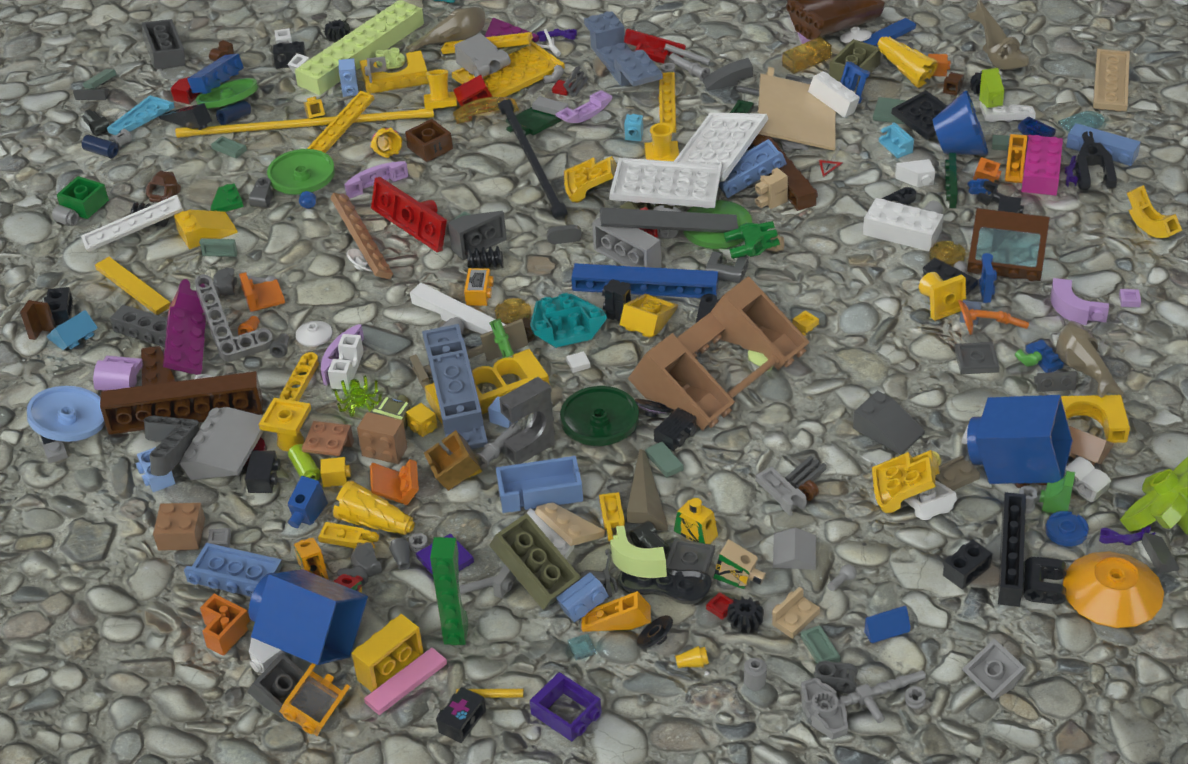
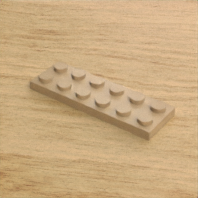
M1097 49L1093 108L1115 110L1118 112L1127 111L1130 51Z

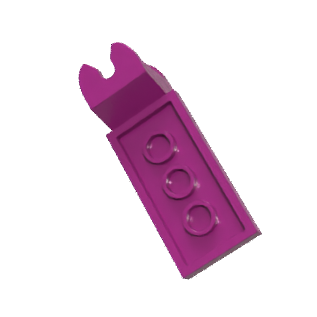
M183 279L180 282L177 293L169 306L163 367L199 375L202 372L206 317L203 314L204 311L197 292L190 288L188 279ZM200 284V287H206L205 284Z

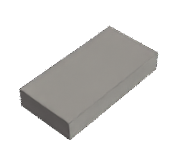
M541 96L532 103V109L553 115L568 107L567 103Z

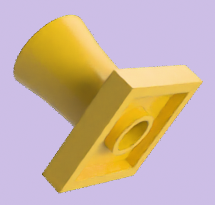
M436 69L426 72L431 94L424 95L425 110L457 106L454 91L448 92V70Z
M667 123L652 125L650 128L652 142L644 143L646 159L674 161L679 155L678 141H672L673 127Z
M936 272L927 273L922 277L919 282V291L930 298V314L934 321L961 311L958 300H966V277L959 275L944 281Z
M273 398L259 422L260 430L277 433V446L283 451H289L294 445L304 443V437L300 429L311 411L310 403Z

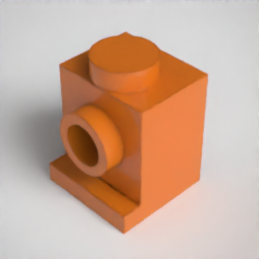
M981 157L973 180L988 179L991 182L998 181L1002 172L999 170L1001 163Z

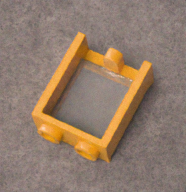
M311 663L283 703L279 712L288 721H294L302 726L305 732L318 736L345 697L350 686L346 684L343 690L332 684L334 680L332 675L326 674L324 678L313 672L316 665Z

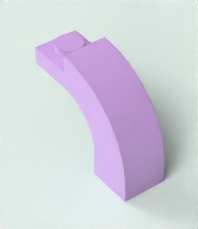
M1053 278L1051 304L1062 317L1083 325H1087L1088 320L1107 321L1109 303L1082 300L1073 293L1072 280Z

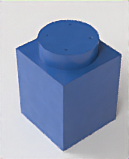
M1061 395L988 397L982 416L970 419L967 430L968 454L973 465H984L989 484L1054 483L1064 477L1073 440Z
M303 569L269 573L257 584L250 599L249 617L255 622L251 637L315 665L350 658L368 595Z

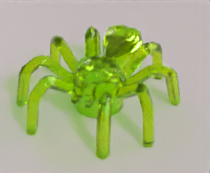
M366 375L363 376L364 389L361 388L360 382L357 379H353L349 383V394L344 380H341L343 392L348 398L343 401L339 398L337 390L333 389L338 402L341 404L348 403L343 409L340 403H337L339 412H345L348 409L350 417H353L355 406L359 409V407L363 408L364 404L371 411L374 408V404L377 405L382 400L381 394L378 395V401L370 398H374L378 392V381L375 380L374 393L369 394L367 393L368 382Z

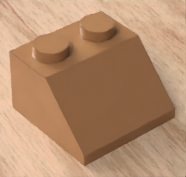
M1069 426L1073 440L1069 456L1075 458L1076 455L1090 461L1093 466L1095 463L1102 464L1114 443Z

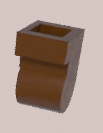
M225 40L220 41L219 47L213 48L210 51L209 59L216 61L224 55L234 54L233 44Z
M950 72L949 76H946L944 79L943 93L957 96L963 85L964 75Z

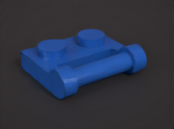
M846 62L840 82L854 92L858 78L861 76L855 93L860 97L858 102L860 104L862 101L861 95L870 72L863 70L852 62Z
M984 253L981 260L983 265L982 275L978 285L983 303H991L992 295L995 294L993 283L997 280V272L993 270L991 264L993 262V255Z

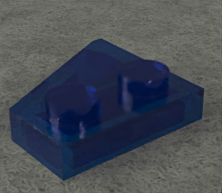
M1029 116L1018 124V130L1023 135L1053 137L1056 133V129Z

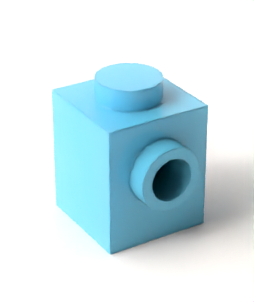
M626 115L624 123L625 140H642L643 115Z

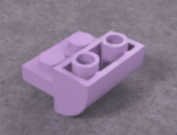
M106 356L103 361L98 360L93 375L94 389L106 391L134 387L137 383L136 375L143 366L142 359Z

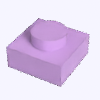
M1120 289L1121 307H1140L1141 298L1139 290Z

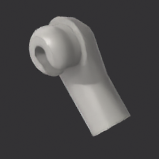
M561 65L554 67L552 75L543 76L544 84L560 80L564 73Z

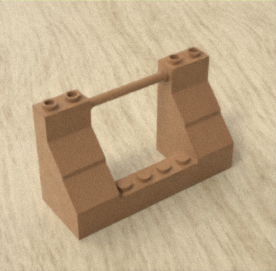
M748 276L726 292L709 314L680 336L676 337L672 333L650 349L643 356L628 379L646 399L665 404L666 407L674 410L679 407L683 411L689 412L693 416L695 415L696 424L703 431L708 426L710 429L719 422V417L725 418L732 412L731 407L735 403L732 399L772 366H775L777 370L783 366L789 367L795 361L794 357L800 358L807 351L805 347L810 342ZM720 340L741 345L744 349L762 353L768 359V361L728 392L717 383L696 359L698 357L696 354L699 352L703 354L710 348L709 344L712 342L716 344Z

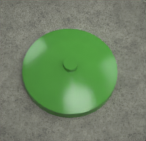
M253 78L225 82L220 84L219 87L212 88L211 92L207 94L201 93L198 95L196 103L197 105L205 103L207 109L230 106L252 95L258 90L259 86L256 79Z
M298 149L286 152L275 158L267 169V176L275 190L294 195L305 191L314 192L323 188L333 179L335 174L332 158L328 154L315 149Z
M716 200L715 208L693 206L686 211L737 215L738 228L742 224L752 223L751 215L744 207L725 200ZM683 231L689 241L710 249L729 248L744 241L738 239L726 243L724 233Z

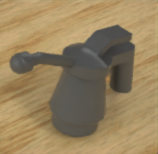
M608 548L605 550V554L608 557L606 568L603 571L585 570L580 572V577L582 579L588 573L593 574L602 585H605L606 592L609 595L608 598L612 597L610 582L613 583L615 593H617L618 587L616 579L609 572L612 552Z

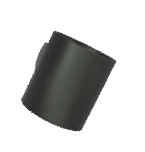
M90 109L85 111L82 116L83 121L90 127L94 136L108 131L107 127L110 125L105 117H100L95 111Z
M646 521L629 532L632 542L637 547H663L665 556L669 552V545L657 535V531L651 522Z

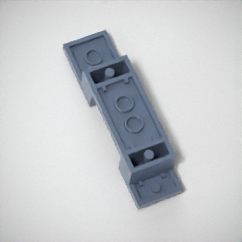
M612 11L584 18V24L590 31L591 48L621 87L629 84L635 87L663 79V73L644 50L632 52L628 45L624 43V25Z
M459 324L422 331L445 436L447 437L457 430L468 442L471 450L484 447L488 441L471 366Z

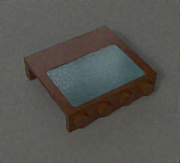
M977 208L967 272L982 274V255L989 253L993 255V262L991 264L993 270H996L997 276L1041 281L1050 217Z

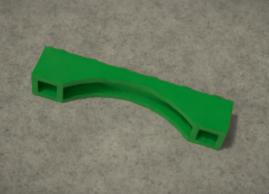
M434 537L430 560L443 642L447 645H466L469 624L467 611L463 608L460 596L456 538Z

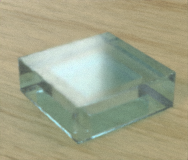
M589 634L568 640V646L575 661L596 654V648Z

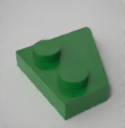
M235 183L218 187L210 211L227 212L244 207Z

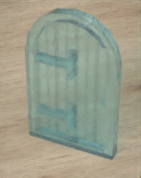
M1085 111L1059 120L1058 124L1068 132H1070L1075 123L1097 129L1103 125L1104 117L1098 112Z

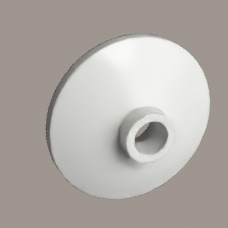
M852 27L850 31L842 34L840 39L844 43H850L853 39L863 42L869 39L872 34L869 30Z
M349 249L347 251V257L356 269L373 272L359 249Z
M310 321L297 329L295 334L296 340L304 346H319L331 338L332 328L323 321Z

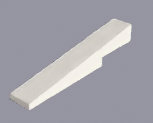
M423 283L418 284L410 292L412 304L439 313L444 321L458 317L463 321L464 328L480 334L492 331L489 322L495 320L494 318Z

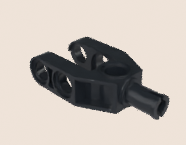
M1088 131L1082 134L1084 143L1075 163L1079 189L1088 190L1090 188L1091 179L1088 166L1100 165L1103 168V181L1106 182L1107 189H1115L1117 177L1112 155L1101 143H1094L1091 131H1089V136Z

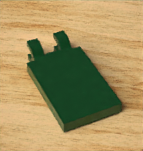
M532 107L515 115L525 136L528 134L533 136L563 121L556 115L534 110ZM511 125L506 127L507 131L513 132Z

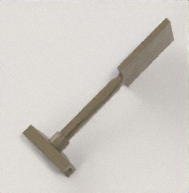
M522 319L503 326L505 333L509 335L508 340L512 351L528 345ZM493 330L480 335L482 345L467 351L469 359L485 353L487 361L502 356L498 343L494 341L495 335ZM415 354L409 358L414 366L412 367L425 392V386L431 384L429 376H432L429 364L423 366Z

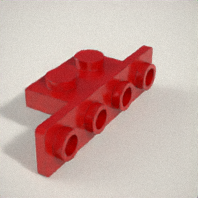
M626 29L624 43L637 46L635 51L644 50L650 59L657 63L664 64L667 56L673 53L664 50L666 44L683 50L686 48L684 44L635 30Z

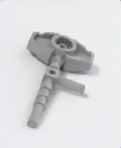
M921 670L906 676L897 677L894 680H888L885 683H879L871 688L867 683L856 687L855 693L852 692L847 696L843 695L838 698L836 696L837 691L815 677L801 682L800 691L803 712L806 713L808 718H811V725L822 734L825 733L827 737L833 740L847 735L848 722L845 707L849 704L853 705L858 702L860 705L865 704L876 722L881 723L885 720V717L874 702L873 697L926 678V675Z

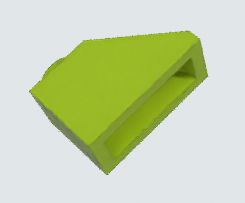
M999 69L982 70L979 101L987 108L1003 106L1004 87Z

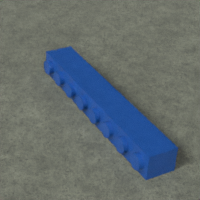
M575 263L571 277L572 291L602 293L603 287L612 279L618 280L620 283H630L631 294L635 295L646 293L652 296L701 298L705 294H714L717 297L718 271Z

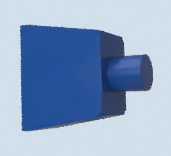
M301 476L288 501V507L292 514L288 520L290 526L299 528L301 523L313 524L328 504L319 481L305 476Z

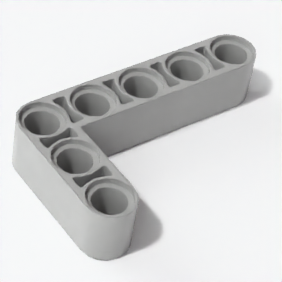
M205 274L199 275L195 280L196 292L221 359L229 362L269 349L272 343V333L268 329L262 328L236 337L232 336L212 279ZM206 283L208 284V286L202 288L200 287V284ZM209 299L214 300L212 304L206 303ZM213 316H219V317H220V319H218V320H213V319H211V318H212ZM219 332L226 333V335L223 337H220L217 334ZM261 337L268 338L266 342H262L259 339ZM243 343L250 344V346L246 348L242 347L241 345ZM226 348H230L233 351L230 353H225L223 350Z

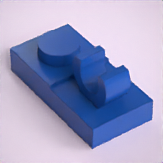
M1043 339L1026 345L1025 351L1028 354H1033L1035 351L1040 352L1042 360L1038 361V365L1045 373L1063 368L1064 363L1059 359L1058 354H1055L1053 349Z

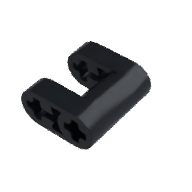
M1027 558L1024 571V598L1031 602L1055 605L1065 602L1066 588L1061 584L1044 582V579L1060 580L1065 578L1066 563L1053 558Z

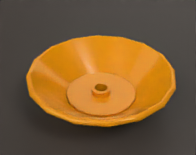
M1111 551L1089 553L1076 559L1066 570V576L1063 579L1062 585L1066 588L1068 603L1079 615L1099 625L1113 628L1137 627L1152 620L1163 605L1164 590L1159 577L1145 563L1129 555Z

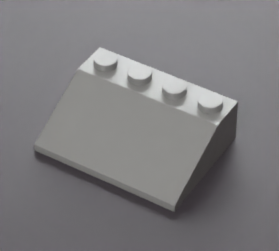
M230 407L212 409L187 451H185L179 464L191 480L239 475L264 430L259 428V422L263 416Z

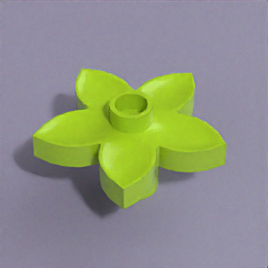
M1187 457L1173 471L1166 469L1146 477L1142 485L1145 496L1136 501L1120 519L1129 532L1139 530L1157 521L1163 528L1171 529L1177 523L1184 533L1188 535Z

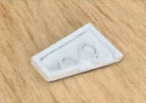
M980 101L983 117L988 122L1001 120L1007 122L1013 120L1029 121L1030 119H1035L1036 113L1033 106L1011 104L1009 107L1003 105L987 108Z

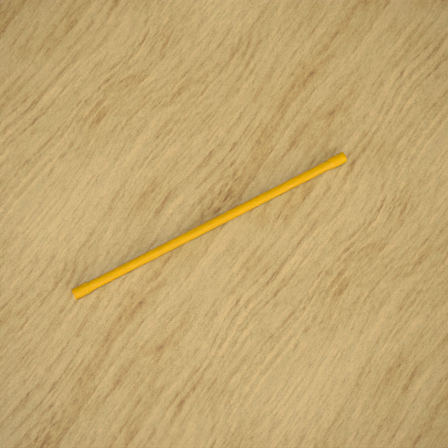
M424 108L409 111L361 114L354 123L434 118V109L425 110ZM336 116L208 126L201 130L184 127L176 128L175 133L177 138L196 135L329 125Z

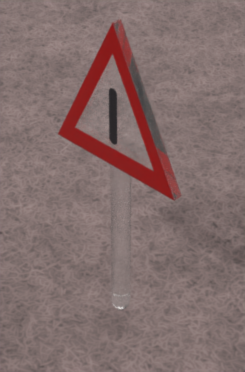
M841 142L838 144L830 161L819 160L823 178L843 164V162H834L842 146Z

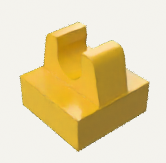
M805 310L793 318L792 324L805 336L807 332L812 331L814 327L819 325V318Z

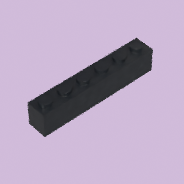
M1005 492L998 585V604L1020 607L1023 591L1026 494Z

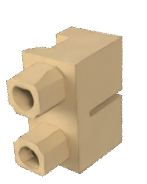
M773 169L770 176H760V182L755 184L756 192L761 195L755 198V203L760 208L768 206L770 209H773L788 202V176L780 169Z

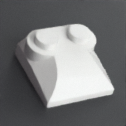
M935 480L936 487L907 498L904 501L914 508L916 517L921 520H929L935 515L948 513L954 508V503L957 500L956 492Z

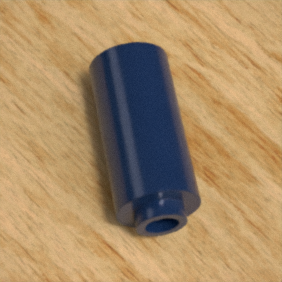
M242 100L218 110L216 118L221 125L229 124L250 115L251 105L247 101Z
M86 135L82 140V148L85 151L108 158H114L118 154V145L115 142L92 135Z

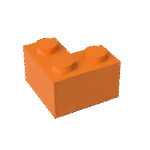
M213 594L200 607L204 623L207 625L202 631L207 648L224 656L248 631L247 624L250 622L248 611L216 594Z

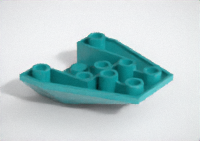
M562 293L557 297H544L536 301L530 327L536 336L556 348L592 340L606 321L607 315L601 308L573 294Z

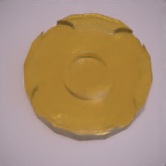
M940 241L930 248L929 258L932 260L935 257L953 267L956 262L965 260L966 252L960 244L956 245L952 241Z
M510 298L496 306L495 317L496 319L500 318L504 324H510L524 317L530 319L531 308L522 299Z

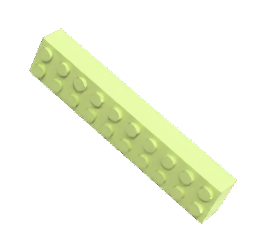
M403 0L396 1L296 68L297 85L318 95L323 94L340 82L338 60L354 58L356 70L361 68V60L375 58L377 50H387L424 24L422 8Z

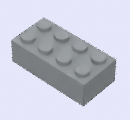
M600 217L592 222L595 251L623 266L661 268L660 239L639 228L601 226Z

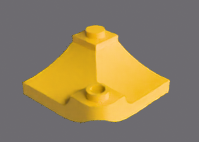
M613 156L597 162L593 157L564 170L565 190L571 202L578 203L586 197L588 189L614 178L617 164Z
M929 450L915 457H912L907 452L872 467L876 501L884 513H893L901 508L903 500L936 487L935 475L940 474L938 461L933 452Z

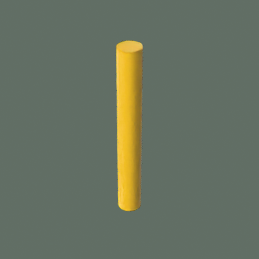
M524 688L468 689L484 698H524Z

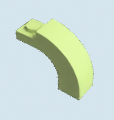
M616 526L617 535H613V540H610L613 563L623 572L636 577H667L666 558L663 547H635L627 540L625 526Z

